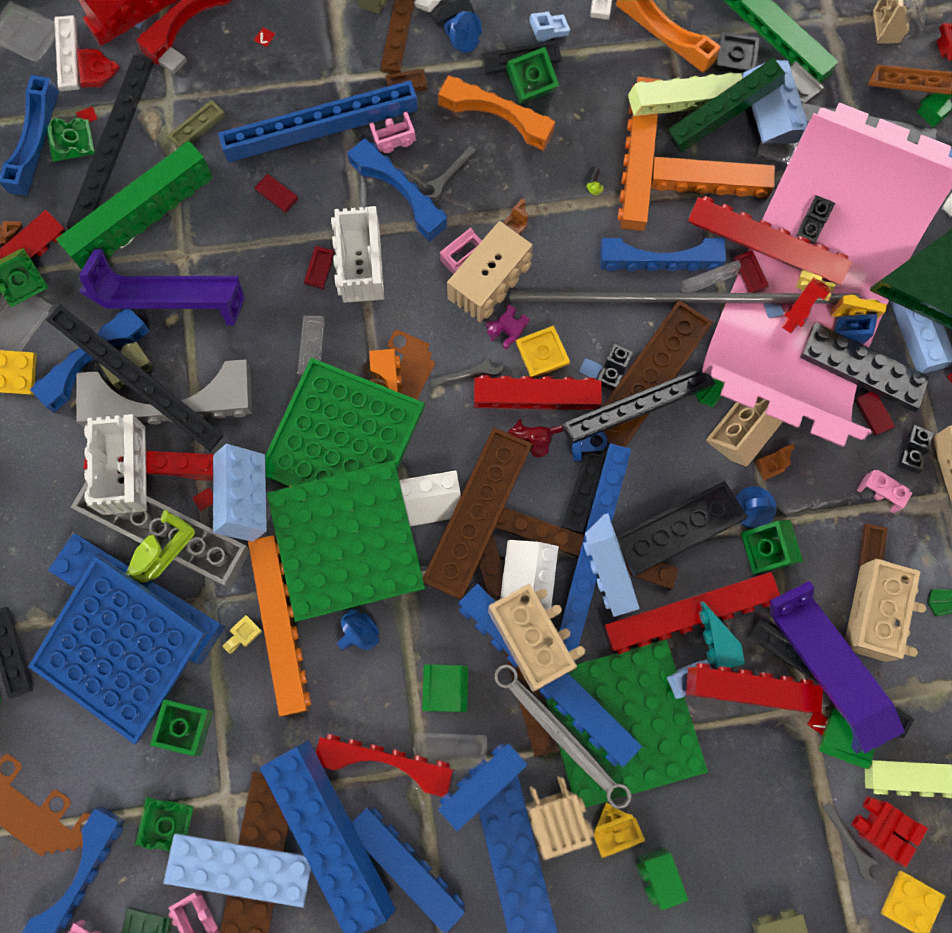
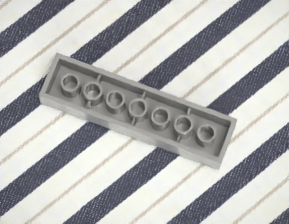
M85 482L70 508L140 544L149 535H154L161 546V551L179 531L173 525L161 522L163 511L168 510V512L190 524L195 530L193 538L173 560L229 589L231 588L250 553L246 545L228 536L215 534L212 528L148 496L147 511L102 515L86 504L85 491H87L88 482Z

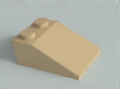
M879 0L873 10L877 43H901L909 31V24L906 22L907 8L904 6V1Z

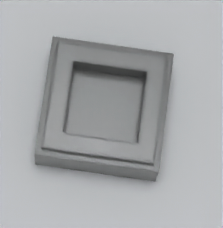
M170 47L158 62L175 75L187 60L183 55Z

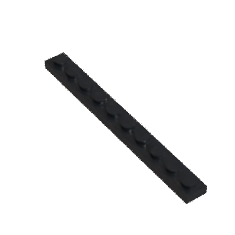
M133 55L66 225L68 229L99 207L154 66L152 59Z
M61 304L46 319L52 326L209 452L224 437L221 432Z

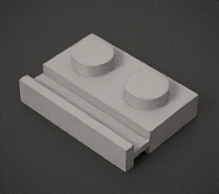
M795 62L790 69L800 101L807 104L822 91L823 86Z

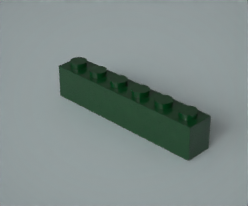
M773 57L669 128L670 136L680 152H684L785 83V72Z

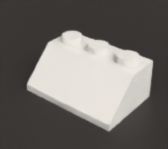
M457 471L400 480L411 526L451 519L461 497Z
M508 540L500 599L530 583L534 592L540 589L547 591V596L540 600L545 610L551 608L558 546L541 542Z

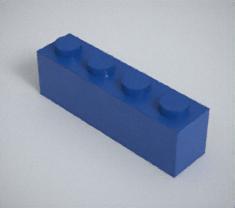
M502 743L491 752L494 757L488 762L485 759L482 760L474 768L476 773L471 778L466 775L457 784L459 789L453 795L448 792L439 801L441 806L438 810L456 831L464 826L527 766V763L509 743L505 746Z

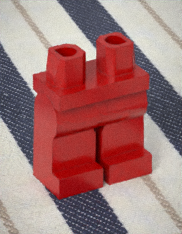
M813 277L794 305H791L784 314L787 318L781 327L789 333H792L798 325L802 327L818 297L824 300L830 293L831 288Z
M866 797L862 807L869 811L870 815L867 820L861 815H857L851 825L859 832V837L867 841L894 863L907 867L916 851V848L912 845L919 846L928 828L914 821L890 803Z

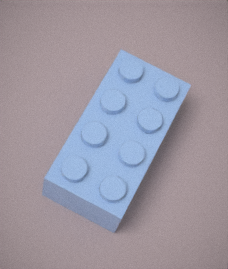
M225 444L213 455V533L253 542L267 531L265 454Z

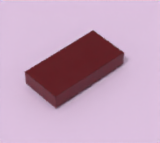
M269 174L254 187L257 193L285 214L299 200L297 195Z
M315 246L304 279V285L324 290L334 260L335 250Z
M753 250L733 257V262L748 293H757L769 287Z
M869 392L855 399L874 437L895 427L877 394Z

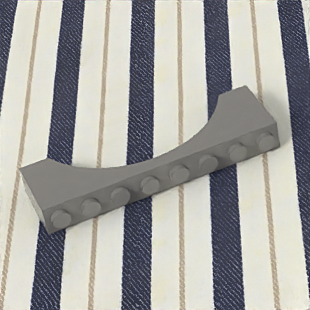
M246 359L225 361L211 383L195 395L181 401L203 419L207 417L223 419L225 416L231 415L240 418L245 417L246 414H252L249 363ZM98 371L77 373V423L85 428L87 426V418H93L97 421V417H102L106 420V416L115 419V416L119 415L121 418H124V415L133 414L141 423L161 424V421L172 422L152 405L134 402L117 394Z

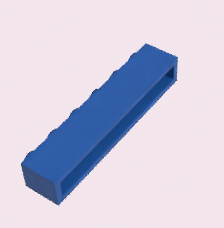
M368 806L352 822L364 848L443 933H447L465 914L464 901L456 893L452 896L447 890L448 884L440 876L436 878L430 872L432 867L423 858L419 860L414 855L416 850L407 841L403 843L398 838L400 833L391 824L387 826L381 820L384 816L375 807L371 809Z

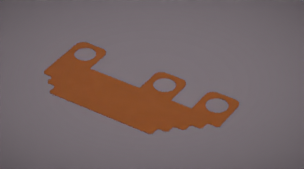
M395 330L388 341V347L404 355L400 362L401 368H397V376L401 375L402 388H398V392L417 400L435 365V361L430 359L432 353L428 351L430 345L405 332ZM398 335L406 338V345L402 348H397L393 344L394 338ZM369 379L371 382L388 388L386 384L376 379Z
M3 755L0 759V767L3 762L11 761L15 765V770L9 776H4L0 771V826L40 856H43L46 851L54 854L56 850L65 852L67 848H70L72 851H75L77 847L83 848L80 825L91 814L83 813L71 830L68 829L59 820L71 804L70 799L60 791L53 790L41 807L37 806L10 786L21 770L22 765L11 755ZM54 797H60L64 801V806L59 812H53L49 808V803Z

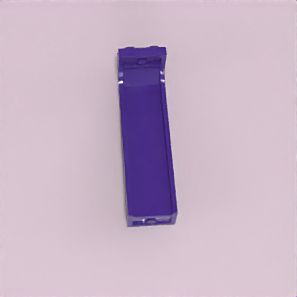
M94 249L79 274L80 281L83 283L79 292L106 309H220V314L224 317L226 325H235L245 300L238 276H121L111 270L102 249Z
M808 581L772 599L770 616L849 724L853 733L851 747L857 754L863 751L865 754L903 734L905 731L892 701L813 599L815 587Z

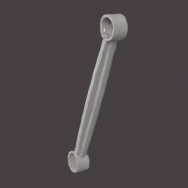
M500 666L495 672L496 683L502 688L510 689L548 734L607 793V800L613 807L618 809L625 808L631 800L629 789L622 784H616L564 725L517 679V672L512 666ZM503 668H509L514 673V680L508 685H504L498 680V674ZM616 787H621L627 792V800L622 804H615L611 800V792Z

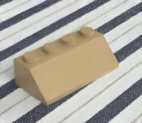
M758 397L754 408L736 402L706 441L729 460L747 467L783 421L765 414L770 401Z

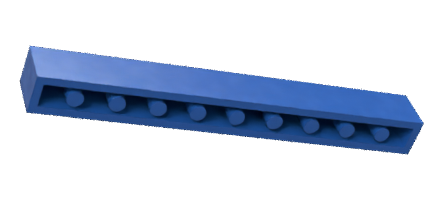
M410 80L219 132L218 135L227 161L232 162L403 115L405 112L418 111L417 97Z
M609 444L585 533L605 514H609L612 523L631 449ZM586 535L583 538L559 631L563 629L570 631V636L563 640L568 652L579 647L598 573H593L590 561L593 560L592 555L587 556L583 543L587 542Z
M476 584L458 603L460 609L458 611L467 620L471 617L477 623L474 627L483 636L487 633L493 639L490 643L499 652L503 649L509 655L506 659L516 668L518 665L488 613L489 605L495 603V601ZM568 673L541 687L539 690L547 700L552 698L557 703L555 708L564 717L568 714L574 720L572 725L580 733L585 731L591 737L588 741L597 750L602 748L607 753L605 758L613 766L616 767L618 764L620 767H624L642 747Z

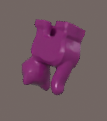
M510 304L498 320L486 323L487 334L491 337V341L495 340L501 334V331L505 332L509 337L503 342L504 349H508L522 335L523 329L530 320L524 314L520 316V319H515L516 309Z

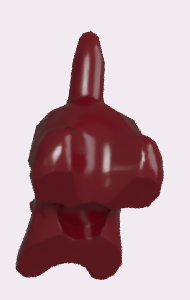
M518 419V422L508 430V433L532 443L531 454L539 458L549 453L553 434L561 433L564 430L561 427L562 425L551 428L543 426L525 427L521 419Z

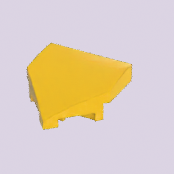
M608 803L605 804L594 832V839L602 859L645 842L638 822L633 815L614 808Z

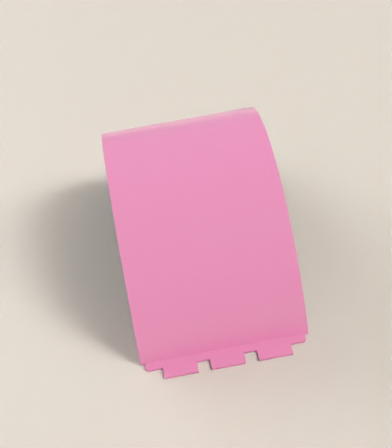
M838 103L835 112L820 108L818 114L814 113L762 220L772 224L771 228L788 230L791 232L790 236L798 238L795 235L815 195L835 202L833 210L824 224L816 243L809 242V244L816 247L817 244L829 248L828 252L835 255L837 252L849 256L848 260L852 261L842 285H835L833 292L830 291V293L860 294V299H876L880 303L888 304V299L871 292L870 287L911 258L924 232L951 191L952 158L948 157L952 146L924 135L920 136L918 144L907 141L910 130L883 119H879L876 128L868 126L865 122L869 114L842 103ZM753 251L769 284L768 288L757 293L803 292L801 289L796 288L801 270ZM739 273L730 293H748ZM763 303L725 304L703 364L704 373L725 383L721 392L722 396L750 408H754L758 397L770 401L765 414L795 427H799L803 416L815 420L810 433L843 447L848 435L863 440L872 433L871 430L852 423V407L857 385L800 358L811 328L815 323L834 331L837 317L830 315L832 308L836 304H813L805 324L802 327L798 325L792 333L781 327L787 317L783 314L768 318ZM781 304L784 314L794 304ZM880 316L877 319L874 334L876 332V329L879 325L882 316ZM874 335L862 345L869 348Z

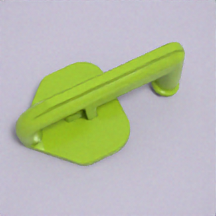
M168 510L163 511L161 522H167L179 529V531L162 551L154 535L146 537L138 546L126 574L139 583H145L157 578L195 534V530L190 524L168 512Z

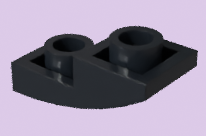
M470 0L451 1L431 10L438 28L444 26L450 19L455 18L462 11L475 13Z
M815 195L795 236H802L815 244L833 210L835 202Z
M616 344L613 345L597 379L601 380V386L614 391L632 356V351Z
M913 425L898 466L919 474L923 469L926 453L931 448L934 432Z

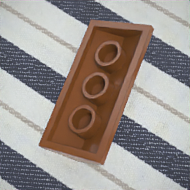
M877 65L868 86L952 95V72Z

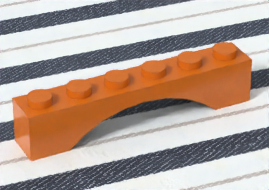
M617 0V7L701 72L705 73L716 61L721 48L720 45L706 35L689 32L675 24L657 7L653 0Z
M448 75L438 93L439 106L456 113L477 110L498 115L516 127L527 144L543 151L554 133L555 121L550 117L542 116L529 108L516 105L513 101L502 99L495 93L486 92L476 85L465 83L460 78Z

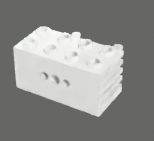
M376 206L365 207V210L364 207H359V210L351 208V211H347V208H344L342 212H339V209H335V217H331L332 229L334 230L332 240L336 254L334 255V267L337 275H335V285L338 290V296L342 295L343 302L383 300L384 287L380 229ZM361 251L362 254L360 256H357L356 252ZM362 260L363 264L358 266L356 261ZM363 270V273L357 274V271Z
M133 414L124 415V418L118 415L115 416V419L106 416V420L102 417H97V421L93 418H87V426H85L84 430L85 437L88 439L87 447L85 448V458L88 460V469H85V480L88 482L87 491H85L86 504L102 515L147 511L145 426ZM124 457L123 462H118V459ZM124 478V483L119 484V479Z

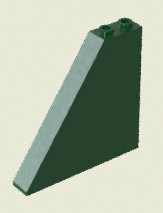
M952 229L871 286L870 291L952 330Z

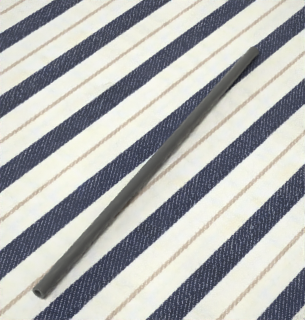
M510 291V302L677 303L678 300H681L684 303L794 304L801 293ZM831 294L829 301L818 297L814 304H837L844 295H856L860 298V294Z

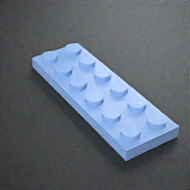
M174 834L164 884L304 907L311 868L305 856L300 854Z

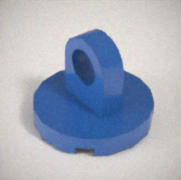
M462 11L455 18L450 19L444 26L453 47L459 52L469 53L473 51L480 41L478 38L482 33V26L478 15L475 13Z
M606 433L596 434L603 439L599 445H594L590 440L591 437L572 444L573 460L582 461V451H601L607 445Z
M752 486L744 488L737 494L736 499L748 516L746 520L741 522L742 526L754 529L772 522L776 515L777 506L773 496L767 490Z
M350 609L342 616L341 626L345 636L337 642L342 651L353 644L361 649L371 650L380 642V638L377 636L380 634L379 629L369 615L365 613L360 614L357 609Z

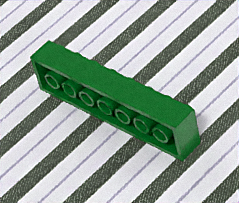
M187 141L56 240L81 270L94 249H102L106 259L111 257L116 250L127 245L136 235L143 233L149 225L159 221L165 213L175 209L181 201L192 196L201 186L209 183L213 176L204 157L190 141Z

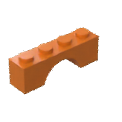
M395 349L369 351L372 377L381 380L389 389L398 392V388H402L401 375L397 376V368H401L400 355L396 356Z

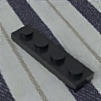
M555 40L482 53L485 75L507 71L506 65L508 61L543 47L546 48L551 63L561 62L559 41Z
M601 451L585 452L561 528L582 535L598 486L606 453Z
M5 606L0 608V673L7 698L14 699L32 692L33 688L10 609Z

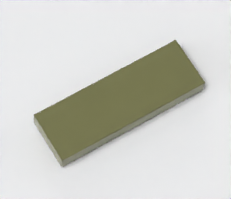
M210 100L169 133L167 138L177 149L187 141H190L192 144L226 116L225 112L213 100Z

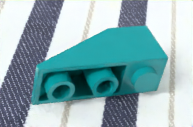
M700 602L702 611H699V616L702 624L705 625L706 631H703V637L709 646L707 657L710 664H714L717 669L718 666L733 668L745 664L741 643L704 602Z

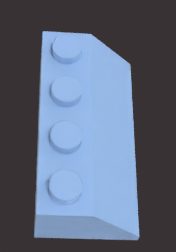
M776 60L785 72V83L753 104V113L762 143H797L801 139L808 123L789 62ZM757 66L751 70L744 72L742 74L743 78L751 72H753L754 70H756L757 68H759L760 66Z
M890 301L915 369L924 374L951 367L952 346L944 326Z
M605 514L585 533L587 542L583 544L587 556L592 555L593 560L590 561L593 573L599 574L600 578L596 580L600 592L605 591L606 596H603L606 609L611 608L615 617L638 610L639 605L609 514Z

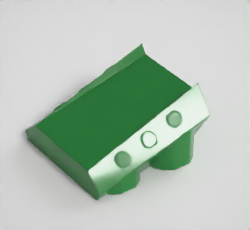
M54 118L50 121L49 126L46 127L52 162L94 154L88 119L74 118L70 123H65L60 118Z
M24 249L16 250L12 254L0 259V292L10 307L48 288Z
M423 665L422 711L467 712L468 666Z
M832 708L818 750L831 757L844 760L848 764L867 769L872 764L875 748L865 754L863 751L856 754L851 747L853 733L849 724L838 710Z
M146 797L134 845L142 846L144 849L155 848L170 852L174 834L187 835L193 806Z

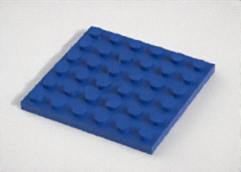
M96 555L28 667L135 745L144 735L162 706L163 699H166L207 634V631L105 558Z

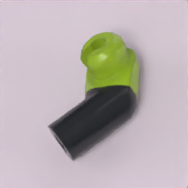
M591 167L585 180V185L592 195H599L603 191V185L600 186V183L596 181L600 170L596 167Z

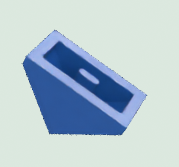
M878 315L839 316L836 320L834 332L858 343L865 344L874 335Z

